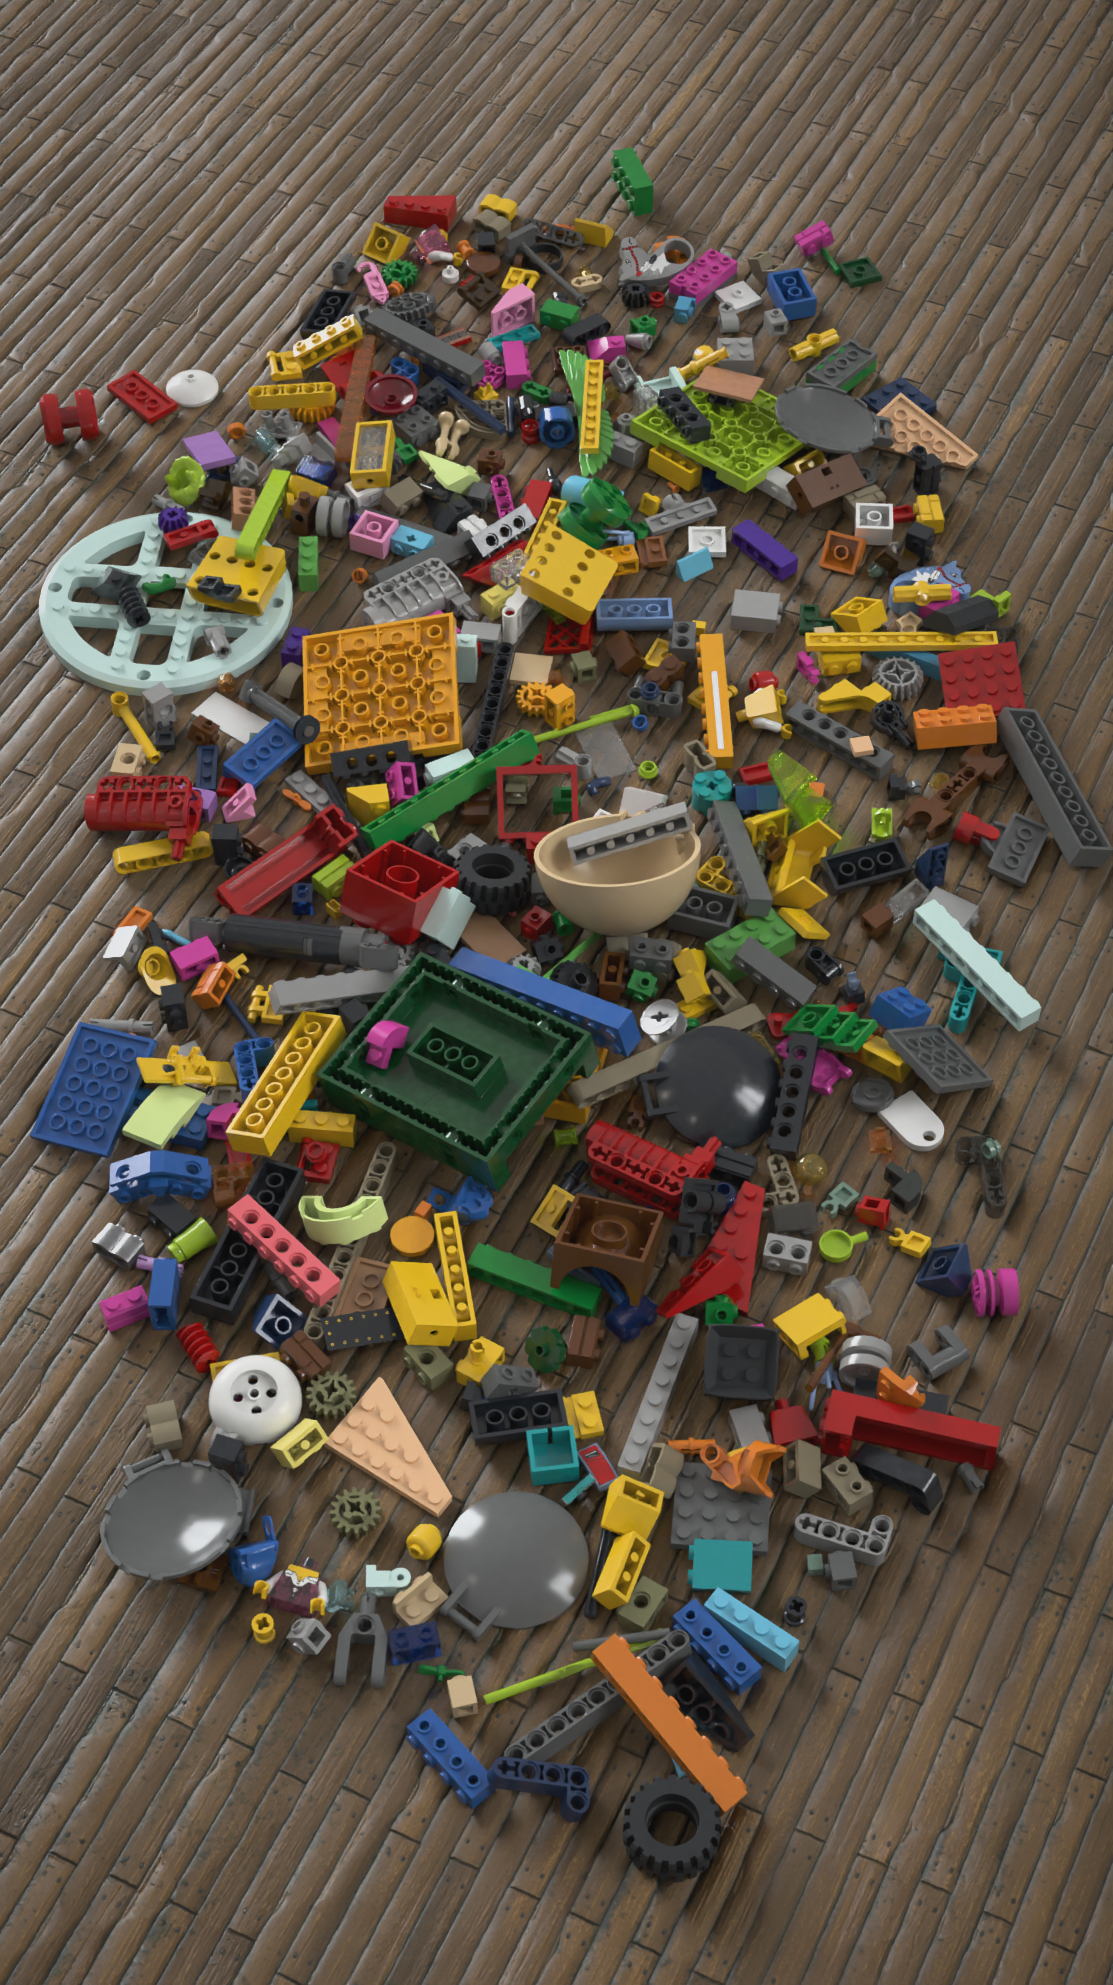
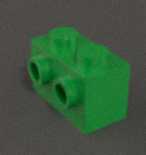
M547 299L540 309L541 325L564 330L566 327L579 321L578 306Z

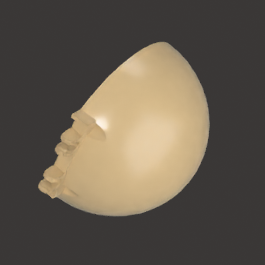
M623 810L619 814L596 816L572 822L549 833L536 846L534 861L539 881L547 897L557 910L568 920L585 930L607 936H627L645 932L660 925L672 916L684 903L695 883L701 858V843L698 835L695 833V823L692 822V830L574 866L568 849L567 837L645 814L646 812L639 811L635 815L628 814L627 810Z

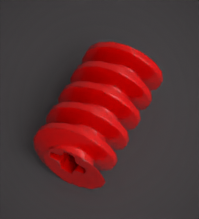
M197 1322L179 1329L176 1333V1338L179 1339L180 1345L183 1346V1350L187 1353L198 1373L211 1371L210 1364L217 1363L220 1352L216 1350V1345L212 1343V1339L208 1336L204 1325Z

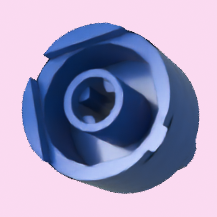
M559 406L542 410L538 419L539 434L542 442L554 449L567 446V443L572 442L575 437V426L570 410Z

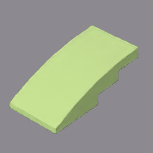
M171 1084L159 1085L129 1119L122 1129L123 1135L162 1150L169 1138L174 1139L180 1128L186 1127L206 1097V1093L186 1085H176V1087Z

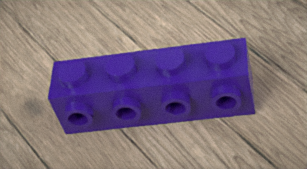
M750 519L732 528L731 542L779 581L797 572L798 557Z

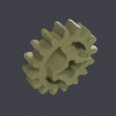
M326 1371L325 1377L318 1374V1381L311 1380V1387H307L306 1399L310 1411H315L317 1417L324 1414L325 1420H328L329 1416H333L334 1420H337L338 1414L345 1417V1410L351 1411L353 1408L352 1404L357 1402V1390L354 1387L353 1380L348 1381L346 1374L339 1377L338 1371L334 1375H330V1372Z
M353 1487L351 1493L346 1489L343 1490L344 1496L336 1495V1502H331V1511L329 1513L330 1519H332V1526L337 1527L339 1534L345 1531L346 1538H349L351 1533L355 1534L356 1539H359V1533L368 1536V1529L375 1531V1523L381 1522L380 1515H382V1509L379 1499H374L373 1492L366 1494L365 1488L357 1492L356 1487ZM369 1507H370L371 1510H372L370 1516L368 1515V1512H369V1511H368V1508H369ZM341 1510H343V1518L340 1517Z

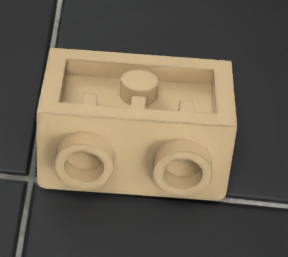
M427 1572L423 1576H418L413 1581L412 1586L406 1591H401L395 1596L392 1602L393 1613L414 1632L438 1612L449 1597L433 1582L432 1575Z

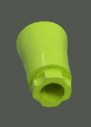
M200 1217L166 1248L171 1257L177 1259V1264L205 1248L218 1243V1239L209 1224Z

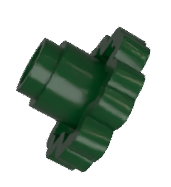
M540 1326L533 1329L531 1337L526 1338L525 1352L529 1355V1365L535 1371L541 1370L544 1374L559 1370V1363L565 1361L567 1344L563 1340V1336L556 1328L550 1329L548 1326Z

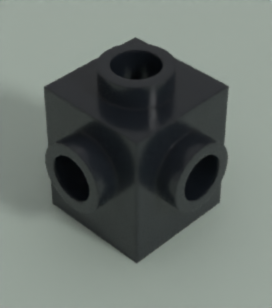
M546 933L539 935L538 940L529 942L533 957L537 958L538 963H555L558 961L557 958L563 956L564 946L561 939H558V936Z

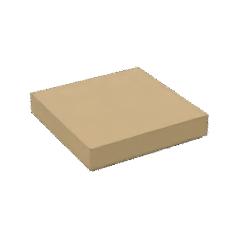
M515 653L509 684L528 686V682L535 684V681H538V684L545 682V686H548L553 656Z

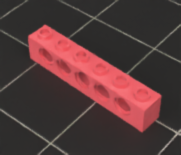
M247 1194L227 1209V1223L231 1229L237 1230L242 1234L246 1243L252 1244L258 1249L262 1258L268 1259L273 1263L276 1271L280 1274L283 1273L289 1278L293 1287L299 1288L304 1292L308 1301L314 1302L318 1307H321L340 1292V1279L251 1196Z

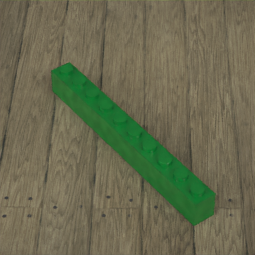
M521 729L362 827L361 831L370 849L375 851L390 840L396 842L405 840L407 835L419 831L428 822L437 820L438 816L453 810L460 802L468 801L473 794L484 791L489 784L497 782L496 767L520 766L523 763L532 761L540 753L532 732Z

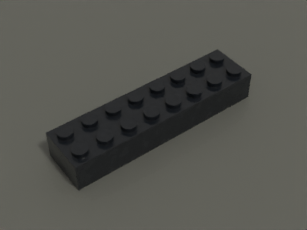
M263 1157L243 1197L247 1194L251 1196L284 1227L306 1185L304 1169ZM227 1225L189 1298L193 1313L234 1326L268 1259L262 1258L258 1249L252 1244L246 1243L242 1234L237 1230L231 1229L229 1225Z

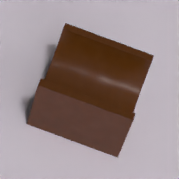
M576 1193L554 1243L550 1287L559 1289L564 1276L573 1269L586 1266L598 1267L609 1271L619 1278L628 1291L630 1305L639 1307L658 1258L664 1212Z

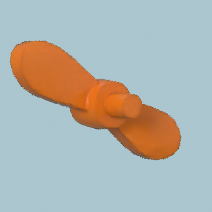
M287 789L282 791L283 796L292 800L294 805H299L302 810L307 812L311 810V804L302 800L298 793L294 794Z

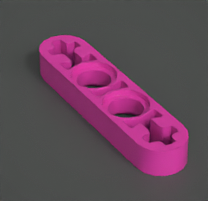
M494 475L491 478L492 493H494L498 519H501L512 512L514 506L507 478L504 475ZM499 494H505L506 496H504V497H499V496H497V495H499ZM502 506H508L509 508H508V509H501L500 507H502Z

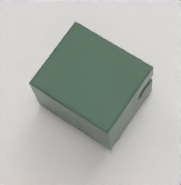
M807 1555L808 1575H823L822 1555Z

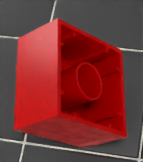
M390 840L346 870L339 912L353 918L355 924L362 928H374L388 935L389 940L395 944L409 945L424 934L420 930L442 887L449 890L451 887L457 889L460 871L396 841Z

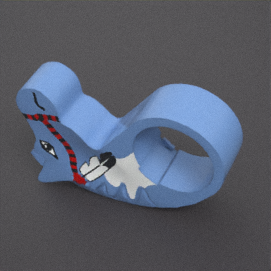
M953 561L945 566L917 568L901 574L893 581L890 586L888 606L891 611L901 616L910 611L915 615H918L919 605L915 602L893 603L892 591L894 586H913L917 581H926L929 585L951 584V588L960 592L959 601L969 599L971 587L961 578L962 570L956 567L957 561Z

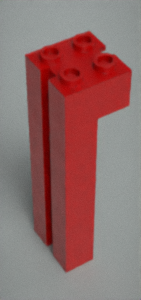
M333 803L315 815L310 824L218 886L213 895L222 907H226L229 915L232 913L255 915L327 863L347 851L359 834L352 823H346L343 819V811Z
M833 1389L831 1398L826 1397L824 1414L820 1421L817 1443L821 1444L820 1453L840 1458L846 1456L848 1459L852 1439L959 1464L969 1462L974 1467L992 1471L1001 1427Z

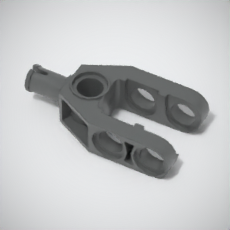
M368 1592L361 1594L360 1612L353 1613L339 1633L334 1668V1686L346 1685L347 1670L350 1669L349 1649L353 1643H360L364 1645L375 1644L371 1687L384 1689L389 1643L378 1614H375L377 1595L373 1592H370L369 1598L367 1597ZM363 1627H370V1628H371V1629H370L369 1631H367V1632H361V1631H360V1629L363 1628Z

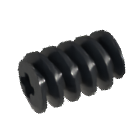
M133 585L122 588L117 594V601L127 623L135 628L147 625L150 622L151 616L138 588Z

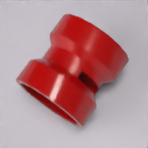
M527 419L522 422V441L524 443L535 444L539 441L538 421Z

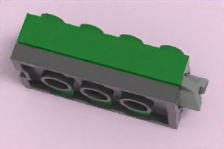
M850 338L806 372V383L829 385L848 392L876 370L878 353L867 347L865 349L862 348L860 343Z

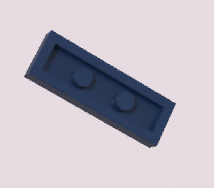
M218 745L199 746L196 788L216 792L219 758Z

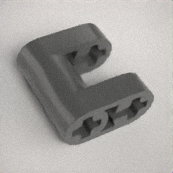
M946 1324L934 1330L935 1338L943 1350L933 1356L919 1340L906 1346L910 1359L930 1381L970 1358L966 1346Z

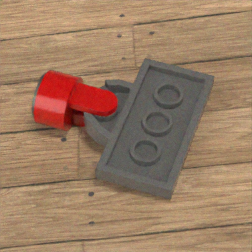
M966 811L964 813L961 812L952 832V839L965 845H969V843L980 845L985 854L992 857L986 870L987 873L1024 888L1050 828L1016 812H1013L1008 825L998 821H993L989 825L979 821L980 818Z

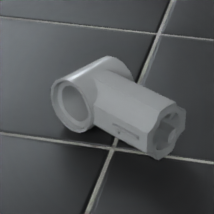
M223 625L204 629L205 641L208 646L212 647L216 657L221 659L228 658L232 651Z
M563 746L558 750L555 761L561 765L577 764V779L587 780L592 776V759L589 755L577 754Z

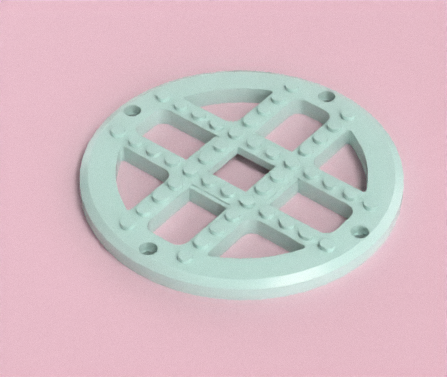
M187 512L189 525L206 519L212 520L214 527L219 532L218 537L227 536L238 539L242 532L241 530L231 529L230 520L206 514ZM159 513L125 519L108 525L83 538L71 547L53 566L45 580L39 600L42 632L47 645L60 663L81 679L95 686L114 692H125L127 695L142 696V692L162 683L166 688L172 690L174 696L195 693L221 685L242 675L262 661L278 644L288 627L293 608L292 583L287 567L262 616L207 612L208 605L194 600L186 587V584L198 568L196 564L193 563L191 569L159 567L166 544L164 533L158 527ZM210 538L199 541L197 547L202 545ZM264 540L262 545L271 546L270 543ZM142 543L138 561L132 566L98 564L103 559L122 549ZM108 566L141 575L142 578L136 587L145 604H147L149 595L142 590V584L145 582L157 584L163 580L164 574L170 575L171 578L175 577V588L186 589L180 610L146 607L151 619L147 625L139 628L131 627L127 623L120 605L72 602L71 600L76 589L81 587L93 588ZM223 625L226 637L238 638L229 644L232 653L228 655V658L221 659L213 653L190 662L195 641L197 638L204 636V629ZM73 626L118 630L111 656H106L91 647L79 636ZM141 634L173 636L165 663L161 665L133 663Z

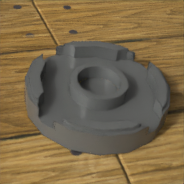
M867 1078L865 1082L860 1083L859 1081L854 1085L851 1091V1100L853 1105L861 1111H883L893 1103L894 1089L887 1080Z

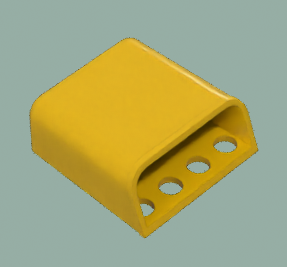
M550 522L520 574L521 593L571 620L585 625L618 568V563ZM549 545L548 551L544 549V546ZM538 558L543 559L540 564L537 562ZM530 571H535L533 577L530 576Z
M219 536L186 584L191 597L205 605L252 616H262L286 571L285 551L280 548L262 545L254 561L235 558V546L238 539ZM206 575L222 577L225 584L240 585L242 593L233 603H229L202 593L197 589V586Z

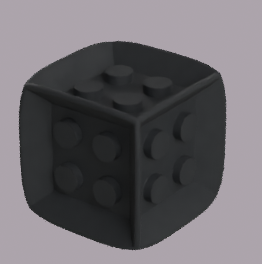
M709 1323L705 1351V1392L703 1396L745 1401L771 1400L775 1402L780 1329L775 1330L761 1326L737 1324L712 1325Z

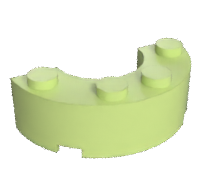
M302 1196L298 1205L307 1235L312 1240L320 1242L321 1245L339 1243L341 1245H348L354 1240L381 1230V1226L388 1220L382 1196H361L351 1205L335 1209L326 1208L322 1196Z

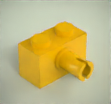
M482 1336L479 1339L473 1340L468 1349L467 1356L456 1365L457 1382L466 1386L469 1380L477 1383V1387L483 1388L481 1383L482 1377L494 1364L502 1365L505 1361V1348Z

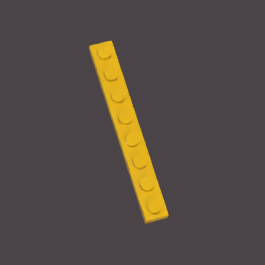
M586 360L580 454H599L603 360Z

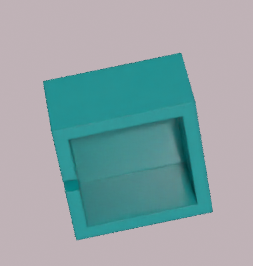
M573 1425L552 1427V1444H548L547 1428L526 1430L532 1486L579 1481V1462Z

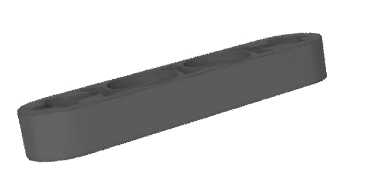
M527 218L522 223V227L531 222L538 226L535 230V235L573 247H579L584 242L583 235L577 231L533 218ZM544 226L549 227V233L547 235H543L542 228ZM563 230L564 237L559 240L557 232ZM568 237H577L579 240L574 243V240H570Z

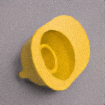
M154 946L146 949L139 960L138 971L145 979L149 989L155 994L161 995L160 986L176 984L175 973L167 953L162 948Z

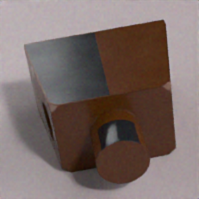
M307 491L299 493V498L291 509V534L301 537L310 536L316 527V511L319 498L310 495Z

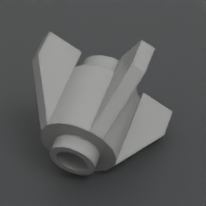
M629 413L621 414L612 423L613 430L631 438L634 436L635 439H639L630 433L631 420L635 419L633 415Z

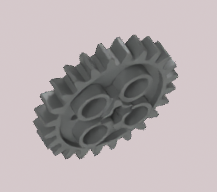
M410 292L387 300L386 303H383L381 309L407 322L408 320L421 318L420 316H426V313H431V310H435L436 300L435 296L430 294V292Z

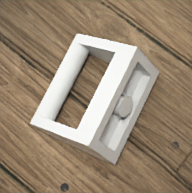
M352 481L345 484L350 498L354 499V505L357 510L362 505L371 508L380 504L382 493L390 488V486L367 488L356 492Z

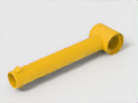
M121 691L113 693L111 696L113 714L116 717H122L138 744L142 745L143 752L146 753V760L152 764L159 762L161 759L160 751L157 752L130 710L128 695Z

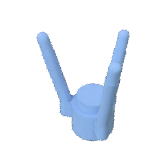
M602 530L603 533L618 535V537H608L606 541H618L619 546L635 545L634 533L629 530Z
M821 1360L815 1363V1370L820 1364ZM831 1362L819 1382L826 1384L827 1388L830 1389L831 1382L833 1381L836 1390L842 1391L837 1372L834 1371L833 1363ZM816 1388L810 1394V1411L814 1409Z

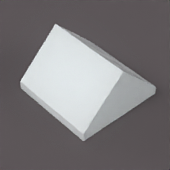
M625 787L619 813L627 810L628 814L635 815L639 811L648 813L664 808L668 795L634 787Z

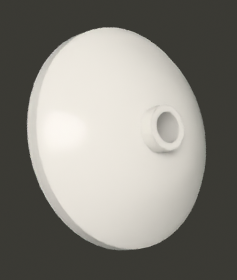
M202 370L182 371L173 376L166 386L167 396L173 399L177 405L183 407L205 405L212 401L219 391L216 378Z

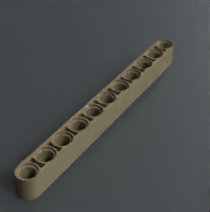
M752 1003L697 1028L724 1026L737 1029L749 1035L764 1027L767 1019L755 1003ZM681 1035L595 1072L588 1079L584 1077L573 1082L567 1088V1093L579 1109H584L637 1085V1076L656 1073L665 1050Z
M382 1142L378 1145L356 1201L361 1196H382L383 1200L397 1166V1152L393 1143ZM369 1235L352 1241L350 1244L353 1245H341L340 1243L337 1245L328 1269L340 1279V1292L321 1307L314 1303L304 1327V1333L320 1350L326 1345L320 1317L334 1316L357 1256H361Z

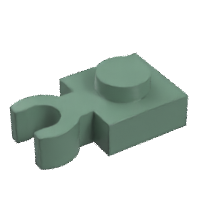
M841 1182L828 1194V1200L824 1201L821 1205V1212L831 1209L829 1218L833 1219L837 1216L838 1209L845 1212L859 1199L860 1194L846 1183Z

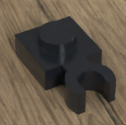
M159 721V731H155V749L157 751L175 750L176 734L173 722L169 721V725L164 727L162 726V721Z

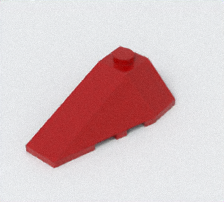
M710 1246L690 1266L692 1272L687 1277L682 1276L679 1280L680 1287L678 1290L671 1291L655 1312L668 1319L737 1285L745 1272L730 1253Z

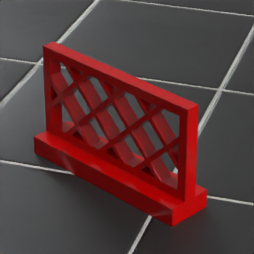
M596 607L585 625H581L550 608L544 654L579 653L587 650L591 653L596 622ZM558 616L563 617V619L560 620L559 622H556V621L554 620V619H556ZM567 622L571 623L566 629L562 626ZM578 628L580 631L573 635L571 631ZM559 629L561 631L556 636L552 634V632ZM565 635L570 637L564 642L560 640ZM574 641L578 643V646H568ZM555 642L559 644L557 647L550 648Z

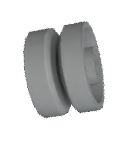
M331 496L320 497L316 511V533L318 536L328 537L332 533L335 538H345L348 530V518L350 516V504L347 498L338 497L334 502Z
M862 1335L846 1339L842 1344L839 1378L843 1383L852 1388L855 1387L856 1378L878 1382L879 1371L885 1366L891 1369L893 1351L891 1346L884 1340L872 1336Z

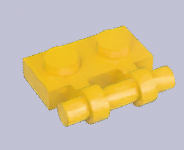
M257 985L252 992V1003L247 1010V1020L250 1023H254L256 1017L261 1016L262 1023L283 1025L285 1014H274L268 995L272 985H269L268 991H263L264 987ZM262 1001H265L264 1006H260Z

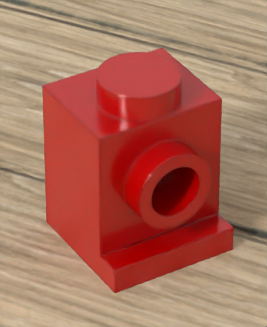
M864 1195L861 1203H858L855 1209V1216L858 1217V1222L870 1226H880V1230L884 1231L890 1219V1200Z

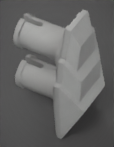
M266 410L261 414L264 424H261L258 433L287 440L289 435L298 436L303 423L291 421L288 411L279 412L278 417L280 421L275 422L273 412Z
M305 432L298 436L289 435L283 447L279 444L272 447V453L275 456L271 461L276 469L283 466L287 467L293 463L296 464L313 451L314 448Z

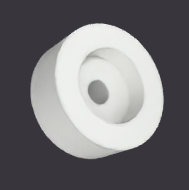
M452 265L447 266L442 271V280L448 284L456 283L459 280V271Z

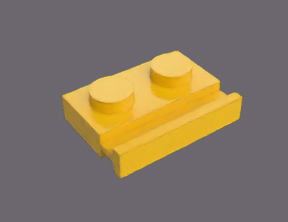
M594 1391L574 1394L568 1398L563 1396L568 1426L573 1425L575 1439L581 1438L582 1440L604 1435V1428Z

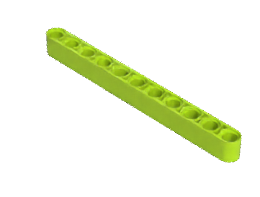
M272 470L237 540L235 558L252 561L256 559L285 498L292 475L291 471Z

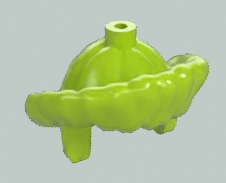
M189 456L177 458L172 464L169 474L165 476L169 496L175 503L181 506L191 505L200 496L198 494L199 488L204 487L206 480L201 465Z

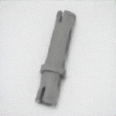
M90 1018L92 1023H89L125 1033L150 1035L154 1033L152 1031L154 1030L153 1021H136L132 1018L129 1020Z

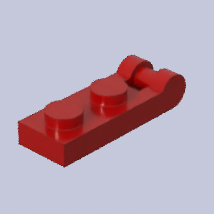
M206 519L163 535L169 549L173 551L207 538H217L219 532L214 527L212 520Z

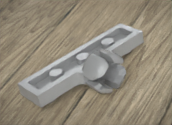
M673 493L672 495L675 500H673L671 495H668L662 501V508L665 512L645 518L644 523L648 525L650 535L656 536L717 514V509L710 497L686 503L679 494Z

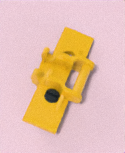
M172 1045L167 1059L136 1058L146 1083L171 1084L175 1087L185 1083L201 1084L202 1088H207V1086H237L238 1084L229 1062L206 1061L204 1056H198L200 1047H192L187 1057L177 1054L179 1046Z

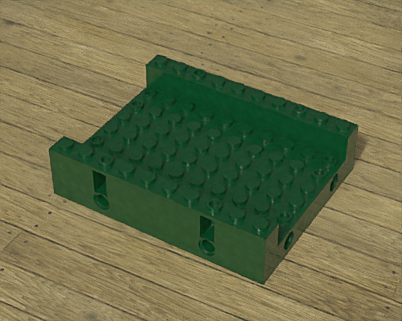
M420 952L316 1075L330 1105L347 1114L356 1115V1118L468 1177L473 1176L474 1180L498 1192L511 1176L506 1163L507 1158L572 1077L578 1074L588 1079L600 1065V1061L590 1032ZM380 1021H395L409 1027L404 1048L392 1049L387 1069H381L366 1062L371 1044L366 1039L370 1030Z

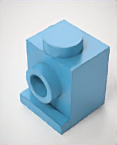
M679 296L674 308V322L688 323L689 318H692L693 314H695L696 298Z

